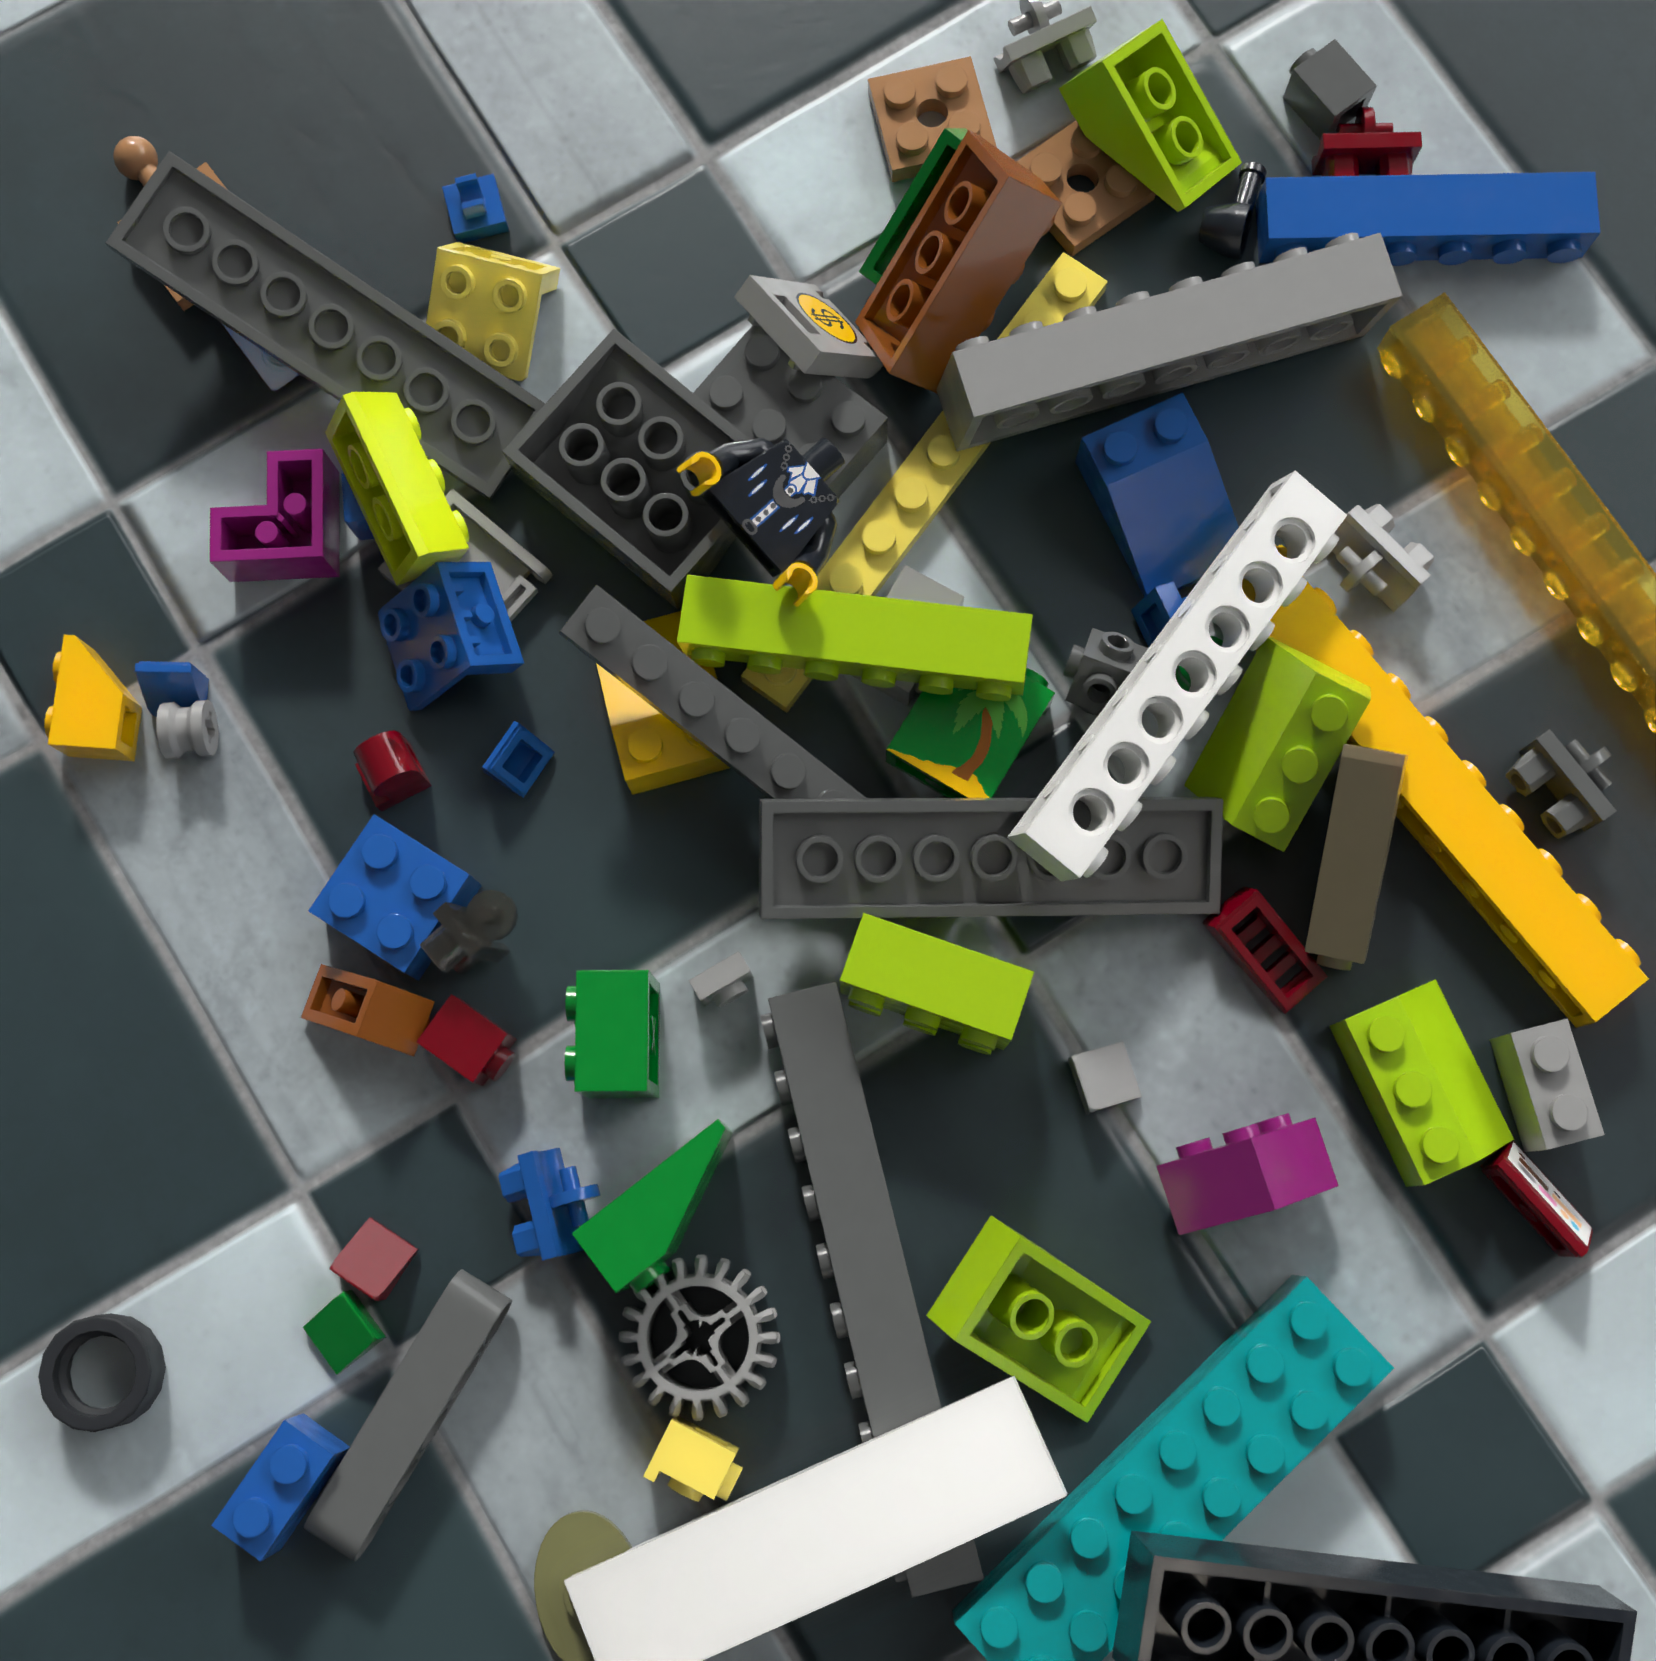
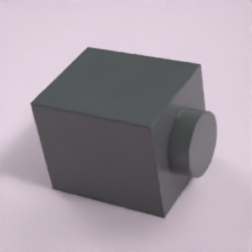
M1334 39L1319 51H1316L1314 48L1307 50L1292 64L1289 69L1291 77L1283 99L1321 140L1323 133H1336L1338 124L1354 122L1358 109L1360 107H1368L1377 85L1337 40Z

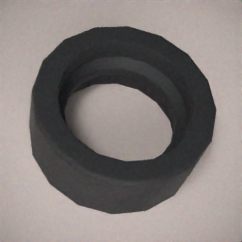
M110 1313L75 1320L55 1334L43 1353L38 1378L42 1399L56 1419L72 1429L98 1432L129 1424L148 1411L162 1390L166 1366L162 1345L149 1327L131 1316ZM100 1336L114 1337L125 1343L133 1354L136 1369L133 1388L127 1397L115 1406L107 1408L90 1407L82 1402L73 1389L70 1374L73 1356L78 1348L88 1340Z

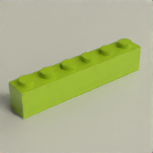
M687 575L677 643L686 656H691V660L698 665L724 667L725 660L745 662L749 670L764 674H779L782 667L804 669L806 677L823 681L838 680L839 674L861 676L862 683L882 688L894 687L896 680L919 683V690L932 694H952L953 687L976 690L977 697L991 701H1009L1011 694L1023 695L1033 614L817 589L800 606L796 607L793 603L797 600L798 593L791 586H782L776 591L773 588V584Z

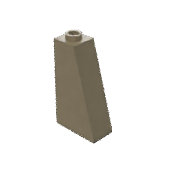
M1351 744L1343 745L1305 952L1318 954L1316 963L1319 965L1350 971L1353 962L1364 964L1366 961L1408 755Z

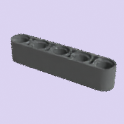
M463 1269L457 1272L442 1293L312 1509L304 1525L305 1531L354 1562L361 1557L503 1322L512 1304V1299Z

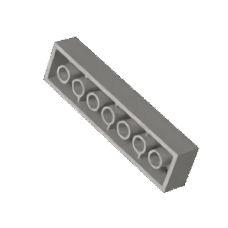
M1348 233L1331 240L1323 249L1307 253L1305 247L1294 248L1277 256L1273 263L1255 267L1254 262H1244L1227 269L1221 274V277L1203 282L1199 276L1190 277L1172 285L1169 288V292L1151 297L1147 291L1136 292L1120 299L1115 307L1096 311L1094 306L1082 307L1064 316L1062 322L1044 327L1041 321L1028 322L1013 329L1009 333L1010 336L989 342L987 336L971 338L959 344L955 348L956 351L952 352L937 387V393L956 451L958 452L1364 336L1403 295L1381 233L1359 238L1358 233Z

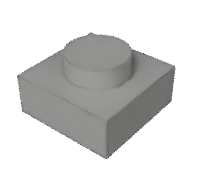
M738 951L688 981L704 1006L714 1001L717 1007L720 1008L744 995L748 991L744 983L754 977L741 953Z

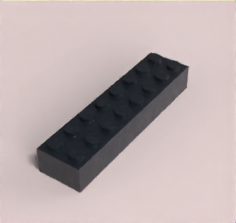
M1131 1530L1112 1658L1115 1661H1630L1637 1611L1599 1585Z

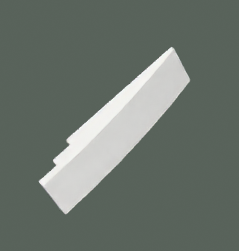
M1012 1376L696 1517L684 1525L574 1574L564 1580V1583L595 1661H703L1055 1502L1067 1496L1068 1493L1015 1376Z

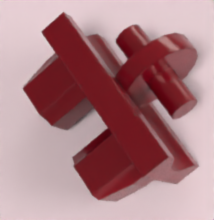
M1360 107L1356 114L1355 123H1340L1337 125L1336 133L1322 134L1318 154L1313 156L1311 160L1312 175H1412L1413 164L1422 148L1421 132H1393V123H1376L1373 107Z

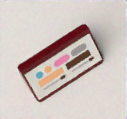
M1514 1141L1501 1147L1480 1166L1482 1168L1481 1171L1559 1257L1582 1258L1589 1251L1593 1233L1590 1224Z

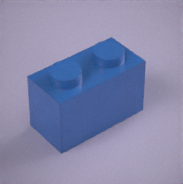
M304 1413L285 1419L211 1526L260 1562L277 1553L283 1548L335 1472L350 1446Z

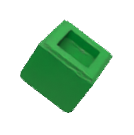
M353 1290L341 1292L303 1326L305 1332L336 1375H339L386 1338Z

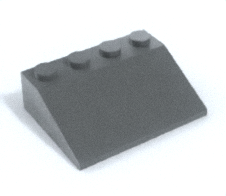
M615 329L605 337L502 451L515 475L677 610L683 604L687 575L708 577L737 537L703 499L702 494L696 497L691 495L690 491L699 486L697 476L690 470H684L678 474L677 467L698 452L708 453L724 443L750 439Z

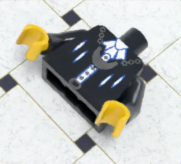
M764 438L724 443L708 453H696L677 467L678 474L684 470H690L697 476L699 486L690 491L691 495L696 497L702 494L703 499L772 577L781 574L773 583V588L776 591L785 583L792 585L798 593V598L793 605L798 607L816 590L818 585L817 576L828 560L837 527V521L832 511L839 503V499L825 482L845 464L842 454L826 438L820 439L803 456L786 439L777 445Z

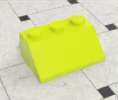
M351 392L343 395L325 434L396 585L399 586L415 580L435 562H459L469 549L467 544L469 542L468 528L462 515L457 510L452 511L443 493L445 491V480L442 471L435 460H428L419 442L421 440L420 425L413 411L410 408L404 409L397 393Z

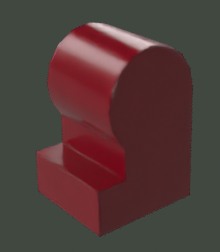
M393 730L379 733L362 742L353 751L358 762L355 766L376 807L381 812L432 786L411 744L398 731Z

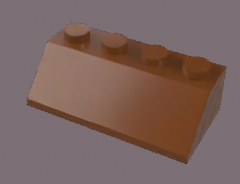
M970 130L967 131L855 321L889 374L938 394L937 387L952 352L956 351L955 348L962 342L979 337L981 332H984L990 326L996 308L1010 286L1022 275L1026 260L1041 236L1045 235L1052 227L1056 212L1062 204L1039 177Z

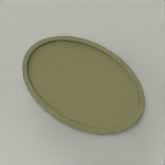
M589 1510L568 1513L555 1522L541 1543L535 1564L534 1593L538 1616L550 1645L562 1661H595L564 1580L632 1548L624 1533L611 1520Z

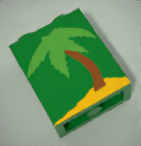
M1026 668L1023 695L1011 694L1009 701L985 700L976 696V690L953 687L952 694H932L922 691L887 747L886 762L946 798H994L996 790L1042 715L1045 716L1050 708L1055 692L1047 688L1049 683L1043 676L1029 668Z

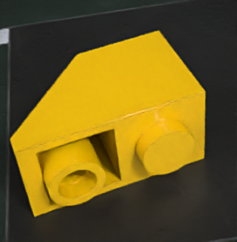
M64 634L62 650L55 655L53 661V679L56 683L54 704L48 708L44 721L48 745L68 757L135 761L142 713L141 705L93 648L75 635Z

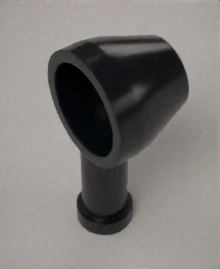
M1256 162L1244 163L1240 168V181L1233 202L1205 209L1199 233L1200 243L1223 256L1241 260L1248 241L1256 198L1260 186L1264 183L1267 175V170L1263 165Z

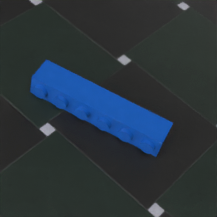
M1595 172L1266 177L1256 201L1259 263H1273V260L1280 254L1298 247H1305L1307 253L1323 249L1331 240L1348 233H1358L1359 238L1381 233L1392 266H1403L1414 261L1438 260L1443 265H1458L1469 260L1493 259L1497 264H1513L1523 259L1547 258L1551 263H1567L1582 258L1600 234Z

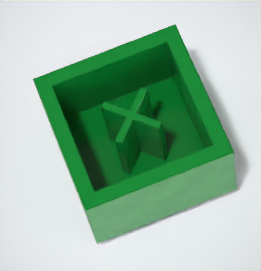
M576 970V986H567L565 999L566 1019L568 1022H574L575 1045H567L565 1049L564 1067L566 1081H574V1092L590 1099L659 1098L660 983L649 970Z

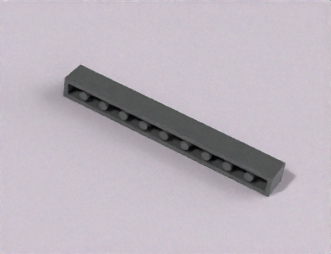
M832 982L768 998L771 1013L760 1015L768 1049L780 1047L785 1069L774 1072L782 1106L793 1104L798 1122V1127L788 1129L795 1162L807 1161L812 1184L802 1186V1192L809 1221L821 1219L826 1238L825 1243L815 1246L823 1279L835 1278L840 1301L831 1303L830 1309L837 1338H850L855 1361L844 1363L852 1399L864 1397L869 1421L858 1423L862 1443L940 1409L941 1404L837 983ZM974 1539L894 1575L896 1583L908 1580L912 1598L984 1579Z

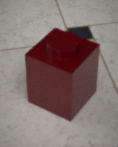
M451 994L416 1042L472 1083L484 1086L489 1078L495 1082L507 1070L515 1056V1053L510 1048L517 1039L469 1004Z

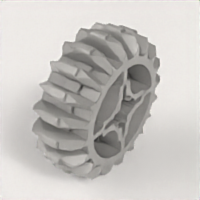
M700 1254L696 1256L694 1262L695 1273L688 1274L683 1258L673 1259L672 1269L675 1279L670 1281L667 1275L662 1274L654 1281L659 1288L655 1293L649 1288L643 1289L638 1294L634 1292L636 1297L646 1304L643 1310L632 1306H627L623 1310L622 1315L625 1318L639 1322L637 1330L628 1329L619 1332L620 1342H637L638 1351L630 1352L621 1358L623 1366H632L641 1361L645 1371L636 1375L631 1383L637 1389L652 1379L657 1385L648 1398V1403L652 1406H656L666 1393L674 1396L669 1406L670 1416L678 1417L686 1400L692 1401L691 1413L693 1420L701 1421L706 1411L705 1401L712 1400L716 1415L719 1418L724 1417L728 1414V1404L725 1399L727 1394L730 1393L735 1402L741 1407L749 1403L748 1393L741 1385L745 1380L759 1390L763 1389L766 1385V1379L754 1370L755 1365L760 1364L770 1368L776 1365L777 1357L761 1351L762 1343H779L781 1334L777 1331H762L761 1323L776 1318L778 1316L777 1309L774 1307L767 1308L758 1313L754 1303L767 1295V1289L764 1286H760L748 1295L742 1289L751 1277V1272L747 1269L740 1271L733 1282L727 1279L726 1276L731 1263L729 1259H720L715 1274L707 1273L708 1259L706 1255ZM690 1286H707L725 1293L733 1302L715 1314H703L696 1310L691 1302L686 1301L680 1289ZM665 1302L672 1313L670 1315L677 1326V1336L674 1343L667 1350L656 1356L652 1340L653 1325L658 1311ZM744 1316L749 1331V1344L745 1360L740 1369L735 1372L728 1362L729 1358L723 1349L722 1338L725 1331ZM720 1318H725V1322L714 1330L715 1334L708 1340L712 1348L711 1351L701 1353V1346H699L695 1351L689 1348L681 1355H676V1350L686 1344V1339L692 1334L688 1326L691 1321L699 1320L700 1328L705 1322L712 1325ZM685 1360H696L701 1362L710 1373L713 1372L720 1383L706 1387L691 1386L676 1380L668 1371Z

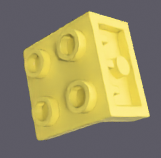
M462 242L437 247L426 324L505 377L516 381H523L528 377L541 296L557 289L560 268Z

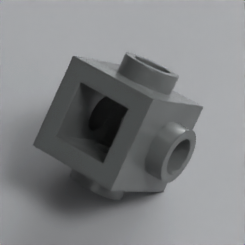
M1092 628L1085 648L1074 644L1062 676L1072 680L1065 701L1078 705L1089 714L1098 716L1148 648L1134 643L1124 634L1103 632Z

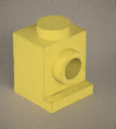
M680 1416L674 1417L670 1421L643 1477L654 1482L662 1472L671 1477L667 1485L672 1490L691 1500L699 1502L704 1494L713 1500L717 1496L727 1502L743 1467L733 1463L739 1447Z

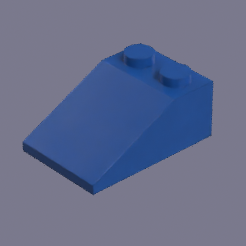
M1180 393L1082 437L1075 462L1143 596L1145 597L1155 587L1174 582L1177 590L1198 582L1239 526L1208 439L1184 393Z

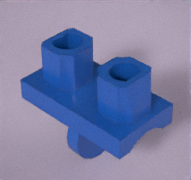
M560 1148L544 1151L536 1150L517 1155L519 1163L502 1171L498 1176L503 1197L508 1203L528 1199L533 1220L514 1226L512 1237L516 1254L519 1257L541 1256L543 1261L584 1251L572 1233L589 1220L585 1201L601 1196L598 1184L581 1187L576 1166L565 1168Z

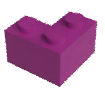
M324 449L267 451L266 505L210 508V563L229 582L340 577V472Z
M1289 1113L1222 1133L1226 1144L1213 1148L1210 1137L1175 1147L1179 1159L1156 1166L1179 1235L1274 1211L1339 1186L1316 1118L1293 1124Z

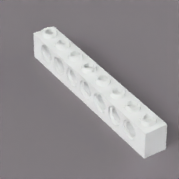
M1296 470L1272 483L1007 838L1060 881L1078 879L1082 875L1085 878L1091 876L1106 859L1109 851L1104 845L1115 830L1123 831L1141 811L1143 804L1138 799L1148 785H1157L1173 768L1176 758L1171 754L1182 739H1191L1204 726L1210 715L1205 708L1216 693L1218 695L1224 694L1237 681L1242 673V668L1237 664L1249 649L1251 651L1256 650L1270 636L1275 628V624L1270 620L1281 605L1286 607L1291 604L1303 591L1307 580L1302 576L1312 562L1315 564L1321 562L1336 546L1339 537L1335 534V531L1347 514ZM1275 535L1285 542L1287 558L1278 552L1275 546ZM1243 578L1247 579L1255 589L1256 596L1254 602L1248 599L1243 592ZM1210 622L1217 624L1223 633L1222 647L1217 645L1210 637ZM1178 665L1183 667L1190 676L1191 686L1188 692L1177 683L1175 673ZM1144 710L1150 711L1157 720L1158 731L1155 737L1150 736L1143 728L1142 714ZM1111 754L1117 756L1124 765L1125 775L1121 783L1116 782L1108 772V760ZM1077 800L1084 802L1091 812V822L1086 830L1079 827L1073 817V808Z

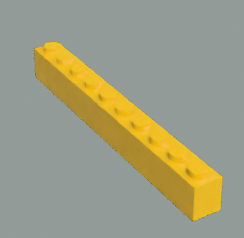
M1275 544L1278 552L1287 558V548L1283 545L1277 546ZM1243 578V592L1248 599L1254 602L1256 596L1255 589L1247 579ZM1307 581L1305 588L1299 596L1288 606L1283 607L1281 605L1270 621L1275 624V628L1270 637L1370 687L1371 701L1346 744L1408 755L1396 813L1397 818L1576 1028L1596 1023L1649 980L1639 968L1641 961L1638 955L1626 942L1613 938L1601 924L1602 916L1595 904L1586 896L1579 893L1576 894L1561 877L1563 871L1557 860L1546 850L1537 849L1523 833L1524 824L1519 816L1507 805H1499L1485 789V778L1477 767L1467 760L1461 761L1448 746V736L1441 725L1429 716L1424 717L1410 701L1411 694L1404 682L1393 673L1387 674L1373 658L1374 652L1367 639L1356 630L1350 631L1336 615L1337 609L1330 596L1321 588H1313Z

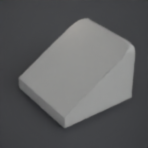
M1123 1041L1079 1053L1068 1058L1085 1114L1142 1097Z

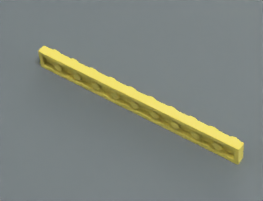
M1063 252L997 339L1010 336L1009 333L1013 329L1025 323L1041 321L1044 327L1062 322L1064 316L1074 310L1094 306L1106 291L1108 281ZM942 411L817 576L818 585L816 589L876 596L991 442L957 452L944 412ZM782 667L779 674L758 673L746 668L741 675L742 682L786 713L812 680V678L804 675V669Z

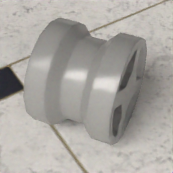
M196 700L190 707H180L175 702L159 705L156 717V732L160 750L165 758H180L185 752H196L201 757L213 756L216 753L219 731L217 715L211 701Z

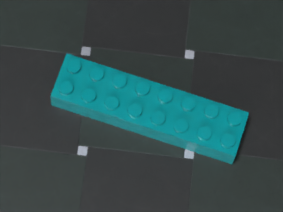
M1291 1275L952 1610L955 1625L987 1661H1102L1114 1647L1131 1530L1222 1541L1394 1367L1307 1276Z

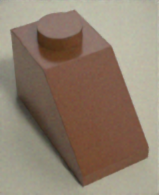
M321 964L301 1018L415 1056L419 1045L416 1041L430 1024L429 1016L435 1001L379 980Z

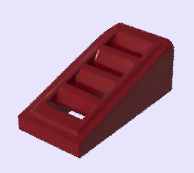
M1249 887L1240 888L1220 905V914H1210L1202 922L1223 949L1283 1014L1291 1010L1328 977L1308 952H1305L1304 946L1257 889ZM1251 912L1254 916L1234 933L1232 928ZM1266 928L1270 934L1249 951L1245 945ZM1282 946L1286 952L1264 970L1260 964ZM1297 963L1302 970L1280 989L1275 984V981Z

